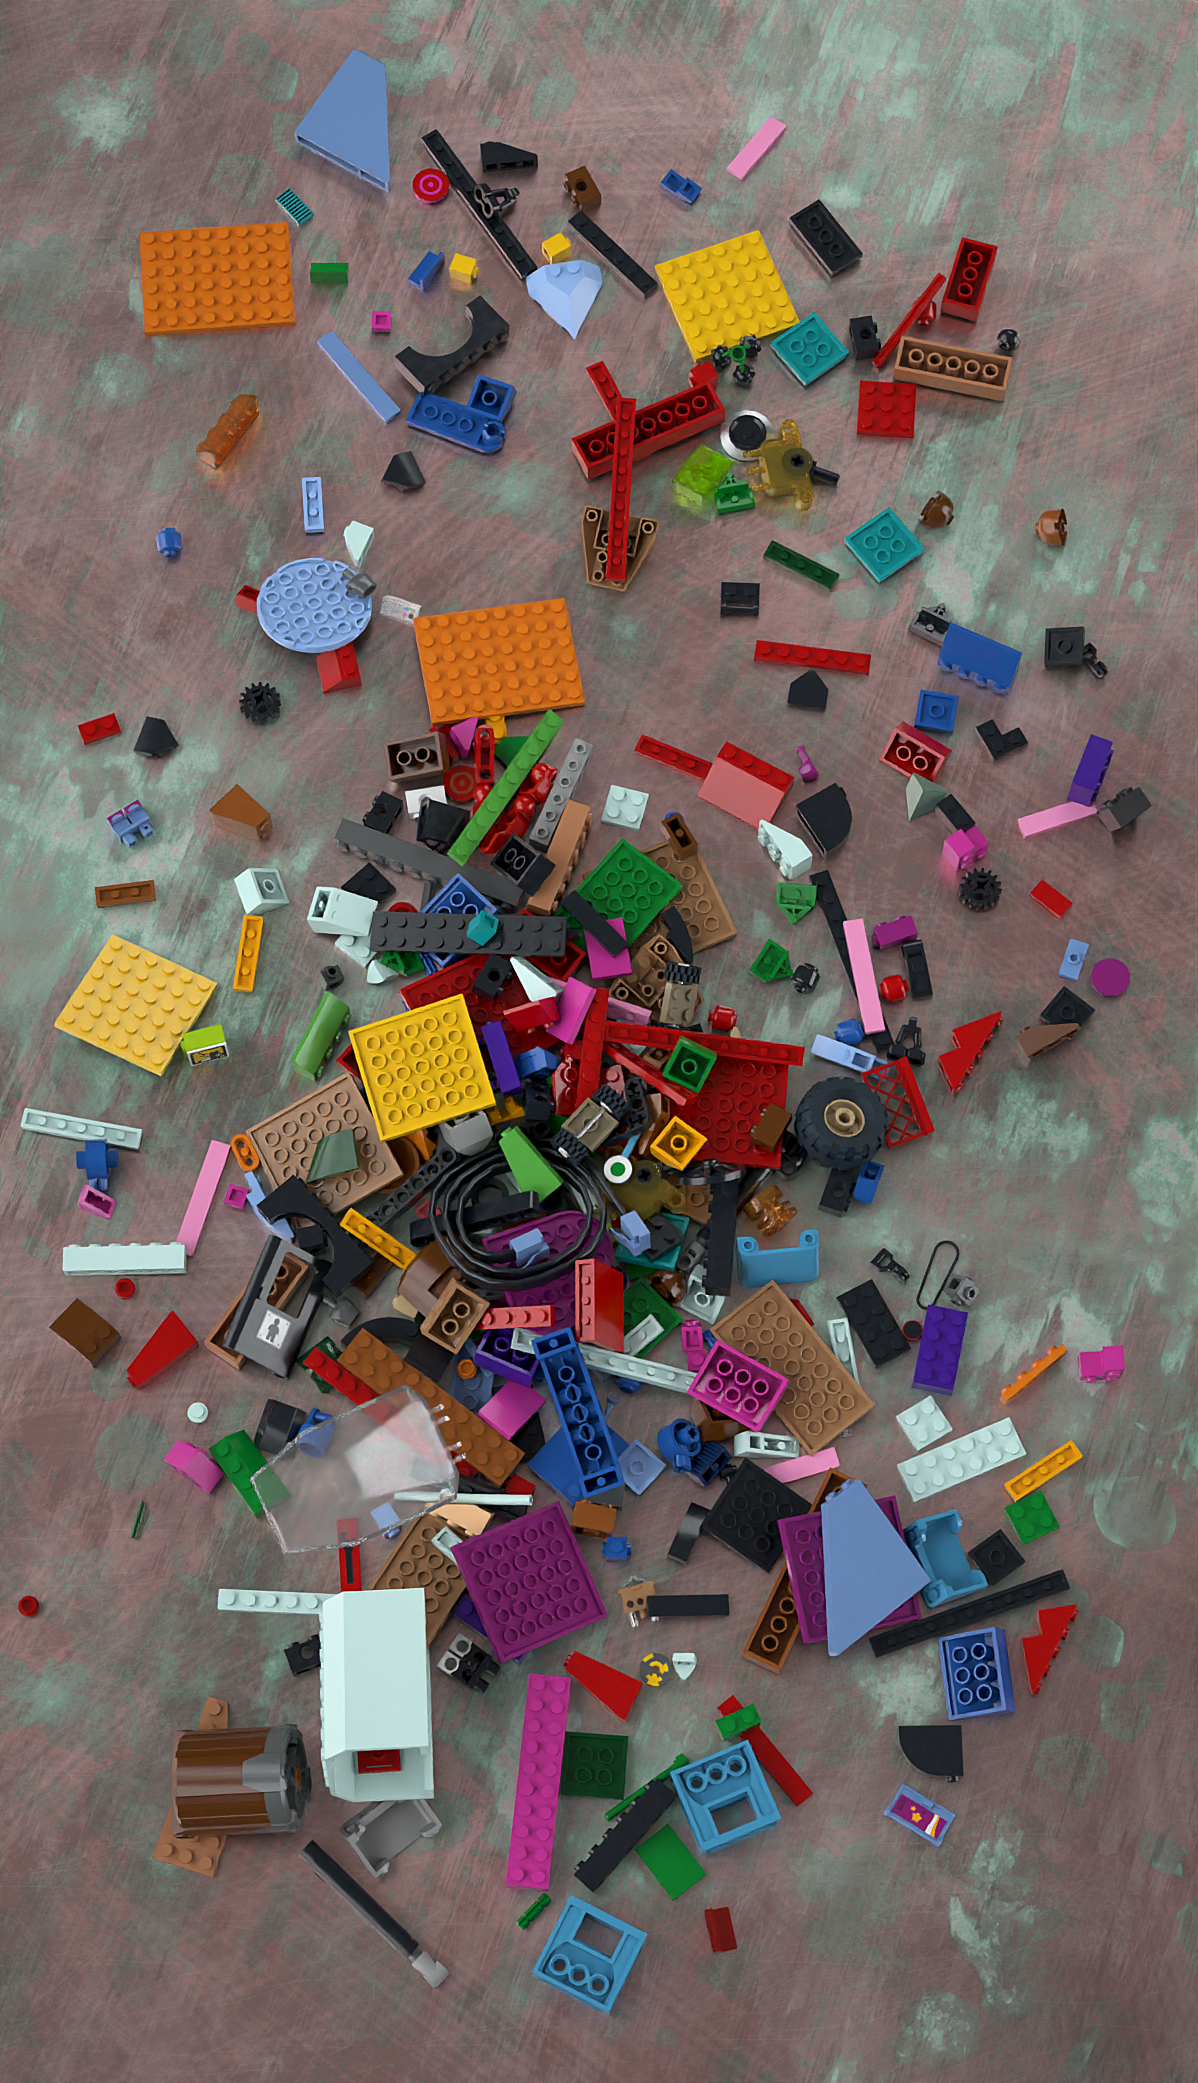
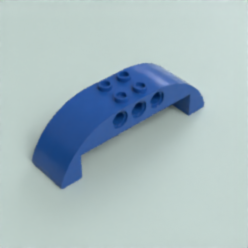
M571 1327L531 1340L536 1358L541 1362L580 1476L578 1480L584 1497L588 1498L625 1485L621 1465L585 1359Z

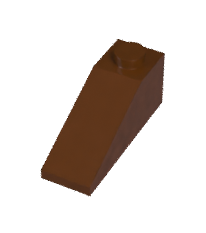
M1078 1023L1033 1026L1031 1028L1028 1026L1022 1029L1016 1037L1027 1057L1032 1060L1083 1029Z

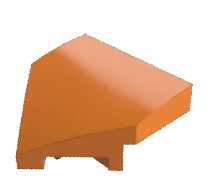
M426 1128L403 1136L416 1148L420 1164L425 1165L433 1157L432 1151L437 1147L436 1144L426 1137L428 1133Z

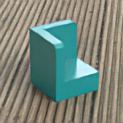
M482 910L469 923L466 936L483 946L496 933L499 919Z

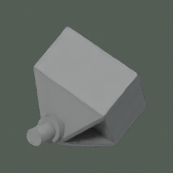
M482 1110L439 1124L445 1142L457 1152L469 1157L481 1152L493 1137L487 1116Z

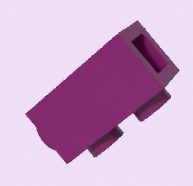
M900 916L893 922L877 924L871 939L874 946H878L881 952L899 946L901 942L916 940L918 931L912 916Z

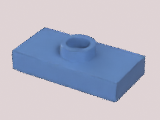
M1070 938L1058 976L1077 982L1089 944Z

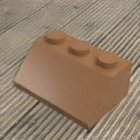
M453 1277L421 1325V1332L426 1337L457 1355L490 1302L471 1287Z

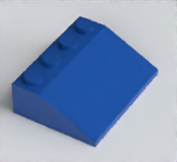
M951 622L938 656L937 665L945 671L957 673L961 678L971 679L980 686L992 688L998 694L1008 695L1017 676L1022 652Z
M459 873L420 912L479 914L484 910L491 915H502L497 908ZM428 953L443 968L449 967L467 956L465 954Z
M562 1426L526 1465L570 1507H573L576 1501H579L584 1494L578 1480L580 1476ZM609 1427L619 1458L630 1445Z
M991 1627L938 1638L949 1721L998 1716L1016 1712L1005 1629Z

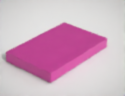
M623 919L606 920L626 940ZM584 929L593 981L632 975L628 947L613 958Z
M569 977L557 1004L561 1019L554 1021L555 1025L546 1028V1032L572 1045L594 998L596 989L575 978Z
M509 1380L477 1415L506 1439L510 1440L545 1404L546 1399L531 1387L527 1388Z

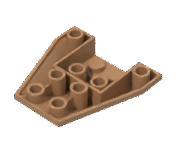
M585 505L581 529L587 584L625 592L656 540L660 521L645 517L636 518L629 516L625 582L606 581L610 512L605 511L603 508Z
M660 934L652 938L630 960L632 975L616 977L609 989V996L651 1010V1019L660 1022L666 982L677 983L675 980L664 978L666 962L683 963L674 946ZM698 989L693 1013L705 1001Z

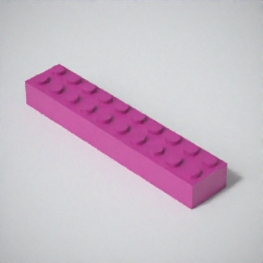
M529 1673L506 1888L548 1892L571 1687V1678Z

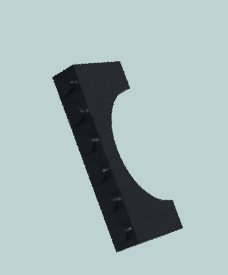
M481 295L466 305L465 316L471 323L472 334L460 349L443 356H428L408 346L395 356L394 367L423 397L428 393H433L443 382L447 383L454 374L462 372L468 364L476 362L482 354L490 352L496 344L504 342L508 338L510 325Z
M292 1175L257 1204V1210L270 1225L279 1220L293 1217L303 1218L315 1224H320V1227L325 1230L334 1247L332 1266L322 1281L324 1286L337 1299L374 1268L372 1262L374 1259L367 1251L363 1252L359 1248L360 1243L354 1236H348L347 1230L339 1225L340 1221L337 1223L332 1218L334 1215L331 1210L320 1205L319 1202L321 1200L314 1192L310 1193L306 1189L308 1186L302 1178L297 1179Z

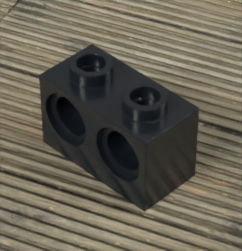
M525 1082L522 1095L524 1118L548 1121L549 1114L554 1111L553 1092L549 1091V1084Z

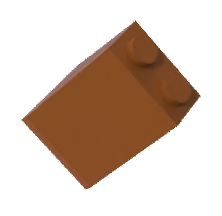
M238 784L209 809L212 824L217 828L256 841L267 838L272 832L273 826L270 814Z

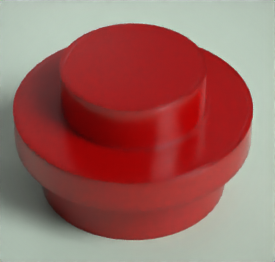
M25 1596L19 1601V1612L26 1617L34 1616L39 1610V1602L33 1596Z

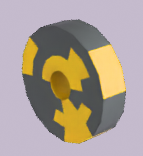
M660 1653L649 1654L641 1661L639 1667L640 1677L646 1685L661 1687L672 1676V1664L665 1655ZM658 1667L660 1672L655 1674L652 1672V1668Z

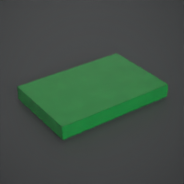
M669 1824L665 1825L634 1849L672 1901L707 1875Z

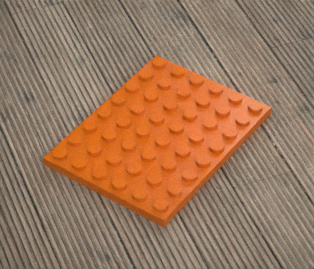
M288 222L139 232L145 336L295 325Z
M565 598L413 618L432 726L464 722L473 717H478L479 720L495 716L502 717L585 705Z

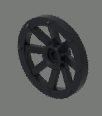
M708 1158L702 1160V1164L699 1167L679 1172L677 1180L679 1184L685 1186H706L707 1184L730 1182L731 1180L743 1177L746 1174V1168L744 1164H720L718 1158Z

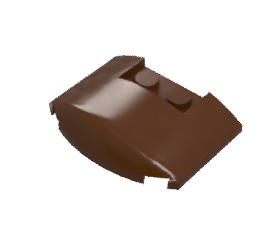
M453 1233L459 1244L463 1247L460 1238ZM443 1236L447 1244L451 1248L447 1236ZM435 1240L424 1247L408 1264L401 1276L397 1291L426 1318L453 1277L466 1285L469 1281L449 1263ZM453 1251V1253H454L471 1271H474V1270H472V1269Z

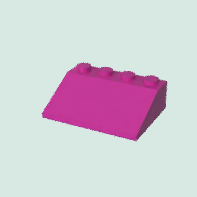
M717 1340L689 1387L687 1394L759 1433L789 1386V1379Z

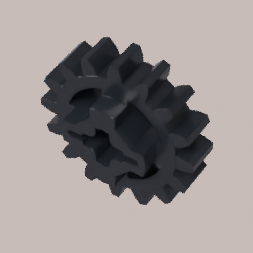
M259 682L258 686L251 683V689L245 687L246 694L241 693L242 699L239 700L240 711L244 713V718L250 717L252 723L256 719L259 724H261L262 720L268 723L269 717L275 719L274 712L279 713L280 709L278 706H281L280 694L276 693V688L270 689L269 683L262 686V682ZM268 695L272 698L273 703L268 699ZM247 703H249V706H252V710L248 708Z
M974 868L972 874L967 871L966 877L961 878L962 883L959 884V889L962 891H960L959 896L964 897L963 903H970L969 908L975 905L976 910H979L980 906L987 910L988 904L993 907L995 904L994 900L999 901V894L1002 892V889L999 888L1001 881H996L997 875L991 876L992 870L986 873L984 868H981L980 872ZM968 884H970V887H971V889H970L969 892H968V889H967V885H968ZM991 886L993 887L992 895L990 894L991 892L989 890Z

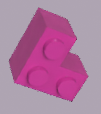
M974 825L966 832L960 829L945 839L942 854L953 868L958 871L960 868H967L976 857L978 859L983 857L988 852L989 842Z
M1103 1346L1101 1351L1080 1352L1078 1355L1079 1381H1085V1383H1096L1097 1380H1105L1108 1383L1117 1382V1379H1120L1125 1371L1123 1346Z
M178 1440L163 1459L175 1471L183 1474L197 1487L208 1493L211 1492L224 1475L219 1469L220 1465L215 1460L205 1457L207 1453L200 1447L196 1448L188 1441L185 1444Z

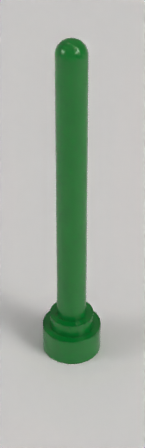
M680 1753L675 1757L674 1764L653 1778V1780L656 1781L658 1778L664 1782L669 1778L670 1772L690 1763L684 1754ZM648 1783L605 1813L604 1819L610 1821L631 1806V1802L638 1795L642 1797L646 1792L644 1788Z

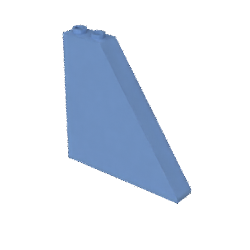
M353 49L294 131L295 141L383 190L390 192L385 65L379 60L370 58L365 52Z
M848 1479L841 1484V1490L837 1493L833 1491L825 1497L826 1501L821 1504L828 1653L830 1656H838L931 1581L860 1479Z

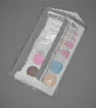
M385 595L379 614L413 625V618L419 617L422 606Z

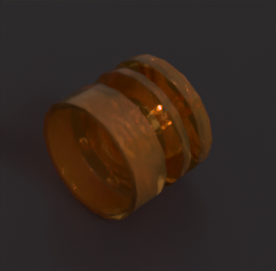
M775 1184L764 1189L754 1197L743 1211L751 1222L761 1219L757 1229L763 1230L762 1235L765 1238L784 1229L798 1212L795 1207H790L791 1202L788 1200L780 1204L784 1194Z

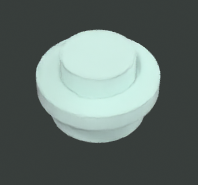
M193 1403L188 1408V1417L194 1423H201L208 1417V1409L203 1403Z

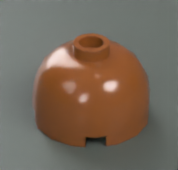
M1052 508L1043 512L1039 522L1035 524L1036 534H1039L1040 539L1049 546H1064L1066 543L1067 531L1064 532L1065 525H1067V518L1064 509Z

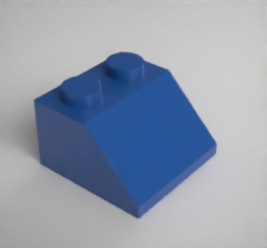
M478 374L465 410L501 422L510 411L517 391L513 385Z

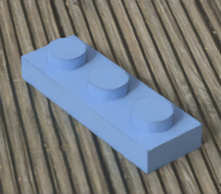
M321 477L302 478L305 533L324 532Z

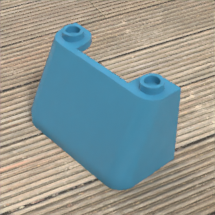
M818 1229L803 1231L799 1236V1247L759 1251L758 1243L754 1238L747 1236L737 1237L735 1254L740 1284L745 1288L764 1287L771 1280H774L777 1285L811 1282L817 1279L819 1275Z
M957 1509L918 1519L903 1529L907 1547L931 1579L927 1585L920 1589L925 1603L931 1608L988 1586L986 1577L980 1570L971 1571L956 1534L961 1530L963 1524Z

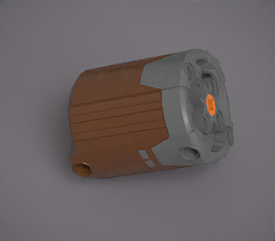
M280 1724L278 1726L196 1731L177 1730L172 1736V1831L176 1834V1838L190 1839L202 1836L278 1832L297 1833L303 1826L312 1789L310 1766L307 1764L305 1747L302 1741L303 1735L297 1729V1725Z

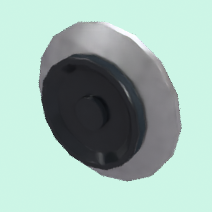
M743 410L732 414L725 420L721 427L720 440L724 450L731 457L739 461L751 462L760 459V454L763 450L772 448L775 433L772 424L764 415L756 411Z

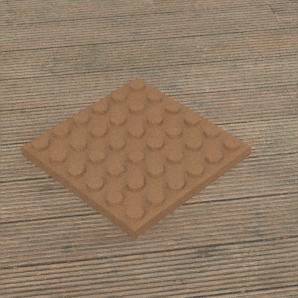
M667 840L640 851L680 882L683 888L628 949L630 960L642 946L656 935L660 934L666 939L669 930L661 922V914L672 906H675L687 927L693 953L737 936V931L699 849L696 854L681 862ZM593 870L583 873V880H585Z
M349 1071L245 1131L274 1188L277 1189L292 1175L297 1179L302 1178L306 1183L318 1141L331 1134L353 1129L360 1169L342 1173L343 1175L325 1178V1181L307 1184L308 1187L306 1188L310 1193L314 1192L321 1200L319 1202L323 1208L328 1207L334 1216L404 1176L387 1141L383 1143L380 1141L374 1117ZM290 1218L295 1229L317 1225L303 1218Z

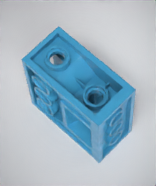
M748 1740L670 1772L669 1779L678 1796V1801L702 1857L780 1824L781 1816ZM737 1765L741 1770L733 1772L730 1767ZM718 1773L721 1779L714 1780L710 1775ZM698 1781L702 1787L694 1788L691 1783ZM746 1799L755 1820L719 1835L711 1813Z
M570 1895L532 1971V1977L609 2016L647 1939V1933ZM586 1917L622 1935L612 1957L576 1939ZM559 1962L564 1963L566 1968L563 1971H557L554 1968L555 1964ZM581 1972L585 1975V1978L582 1981H576L573 1976L575 1973ZM596 1982H601L604 1988L601 1991H595L592 1985Z

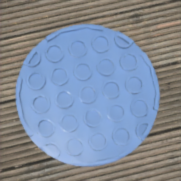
M324 558L300 559L278 568L276 573L264 581L257 597V615L264 631L280 645L300 652H326L345 646L363 632L372 614V594L362 598L359 595L351 594L346 589L349 579L342 575V572L347 568L355 575L359 573H356L342 562L336 560L334 562L324 560Z

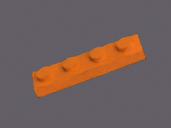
M1063 1344L1058 1348L1053 1346L1046 1353L1048 1355L1043 1360L1039 1358L1031 1365L1033 1369L1028 1373L1026 1371L1022 1372L1016 1378L1017 1382L1012 1386L1011 1384L1005 1386L1001 1390L1002 1395L999 1400L1004 1405L1010 1402L1066 1354L1067 1348Z

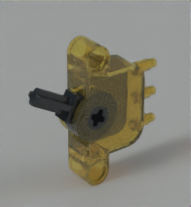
M791 419L782 422L778 438L765 440L761 444L760 449L743 452L744 458L757 457L759 467L747 469V474H761L763 484L751 486V491H765L772 497L792 495L794 505L800 511H807L814 499L811 484L812 477L837 485L840 475L816 466L817 461L813 460L811 454L806 449L801 448L802 442L797 423Z
M617 1144L607 1147L605 1150L607 1160L616 1153L621 1156L624 1148ZM631 1154L628 1160L632 1165V1175L628 1181L622 1184H614L608 1181L607 1178L605 1179L627 1213L635 1210L642 1222L657 1214L663 1206L674 1214H681L686 1210L687 1204L684 1194L670 1184L667 1177L682 1172V1170L667 1165L662 1166L661 1162L656 1164L650 1160L638 1161ZM691 1161L688 1163V1165L684 1168L683 1171L692 1168ZM602 1194L604 1203H606L607 1198L604 1194ZM674 1200H681V1203L678 1205L672 1204ZM613 1210L612 1214L610 1215V1218L612 1220H615L619 1216L617 1215L615 1210Z

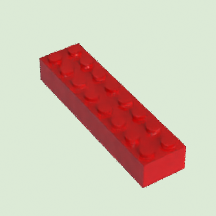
M709 380L635 412L633 460L725 422V409ZM616 420L571 438L572 451L588 480L613 469Z

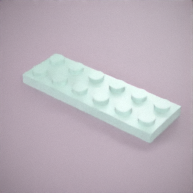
M1008 1417L897 1464V1468L913 1503H916L1026 1456V1452Z

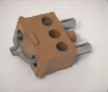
M636 1575L630 1576V1580L624 1584V1588L618 1591V1595H621L625 1614H629L632 1627H635V1623L636 1626H639L636 1612L639 1611L641 1619L647 1618L646 1596H656L653 1587L654 1581L646 1582L644 1578H637ZM633 1578L636 1581L644 1582L641 1584L627 1587V1585L633 1581ZM637 1600H642L643 1604L638 1605ZM628 1602L633 1603L632 1608L627 1607Z

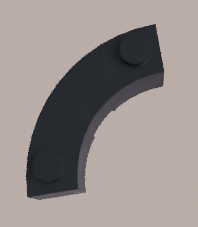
M398 1317L372 1319L358 1325L346 1334L341 1340V1345L346 1349L360 1330L364 1328L382 1343L392 1342L411 1347L421 1330V1325Z

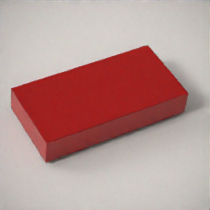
M1043 879L1029 894V896L1059 919L1062 918L1073 904Z

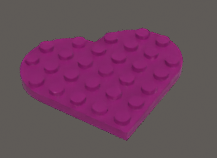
M579 1211L559 1212L481 1239L484 1250L489 1252L510 1250V1240L538 1228L543 1235V1242H546L550 1251L549 1257L536 1263V1265L555 1258L574 1245L585 1227L586 1215ZM593 1217L591 1236L580 1253L588 1248L599 1230L600 1221ZM606 1228L605 1239L591 1259H596L610 1266L613 1255V1243ZM515 1261L491 1265L497 1268L522 1269L526 1264L518 1267ZM575 1270L543 1286L521 1292H503L509 1307L554 1305L555 1326L525 1328L532 1333L545 1336L567 1327H571L572 1330L576 1328Z

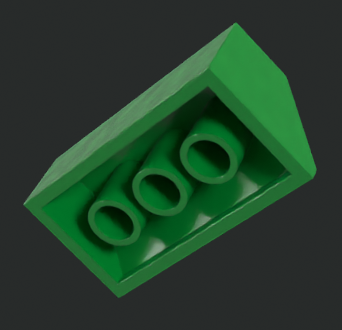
M245 1430L228 1435L208 1448L211 1456L220 1465L219 1467L256 1519L291 1496Z

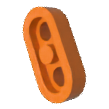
M245 1134L235 1135L231 1139L230 1144L241 1169L245 1172L256 1171L260 1161L249 1137ZM240 1143L245 1144L243 1148L237 1147ZM252 1160L253 1164L248 1166L246 1162Z

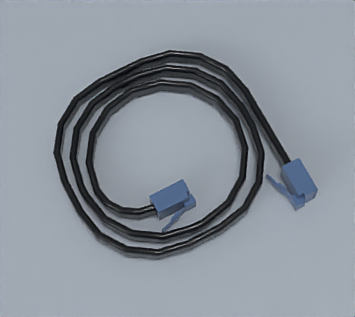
M542 1137L530 1140V1142L562 1179H565L581 1194L587 1210L585 1227L574 1245L555 1258L536 1265L540 1260L550 1256L549 1247L546 1242H543V1235L538 1228L510 1240V1250L502 1252L485 1251L476 1247L468 1239L463 1226L466 1204L477 1188L497 1175L512 1172L502 1148L496 1145L464 1159L446 1171L431 1192L428 1220L436 1243L449 1263L467 1281L490 1291L521 1292L543 1286L573 1272L576 1260L591 1259L605 1239L608 1216L599 1188L621 1219L622 1234L615 1232L611 1228H609V1233L620 1241V1244L626 1246L634 1257L640 1255L642 1251L651 1248L650 1232L635 1210L627 1213L595 1164L587 1156L579 1162L581 1165H572L571 1162L569 1163L566 1159L562 1158V1155L558 1154L557 1150L555 1151L550 1142L553 1137ZM455 1179L445 1194L442 1212V1224L451 1246L450 1248L440 1233L435 1215L438 1199L448 1184ZM468 1183L458 1199L455 1220L462 1247L453 1234L449 1215L451 1203L461 1188ZM587 1186L595 1198L601 1215L598 1232L588 1248L580 1253L591 1236L594 1214ZM453 1251H454L472 1270H474V1271H471V1270L453 1253ZM515 1261L518 1267L526 1265L522 1269L497 1268L487 1263L503 1264Z

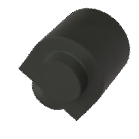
M338 965L324 967L318 976L326 991L339 987L345 979Z

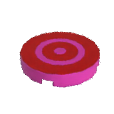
M428 168L421 170L413 179L412 188L414 195L419 201L426 204L439 203L449 193V180L438 169Z

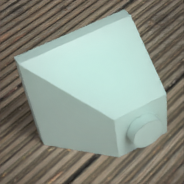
M698 1264L687 1282L686 1296L677 1307L714 1324L726 1296L705 1295V1288H702V1275H706L707 1269H703V1266Z

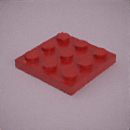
M860 380L857 435L913 438L917 384Z

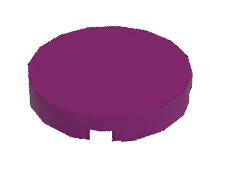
M1106 958L1094 965L1090 974L1093 989L1104 997L1119 996L1126 991L1129 985L1130 973L1123 962L1114 958Z

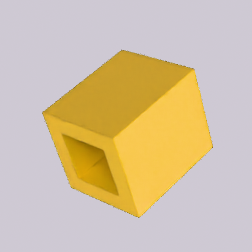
M560 232L542 242V253L550 264H556L571 255L572 244L568 237H564Z
M455 253L449 268L450 278L471 284L473 278L476 279L479 273L477 260Z

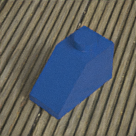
M867 1161L863 1165L852 1196L853 1198L863 1203H872L884 1170V1165L872 1161Z

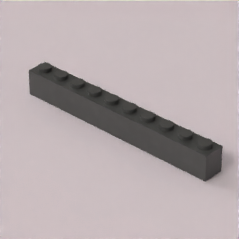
M344 818L334 837L335 846L342 851L347 852L349 850L360 858L367 857L373 859L379 865H389L398 872L403 870L414 878L419 879L421 877L435 885L446 886L459 873L492 905L500 906L506 912L513 911L517 913L525 891L507 878L466 863L461 866L450 857Z

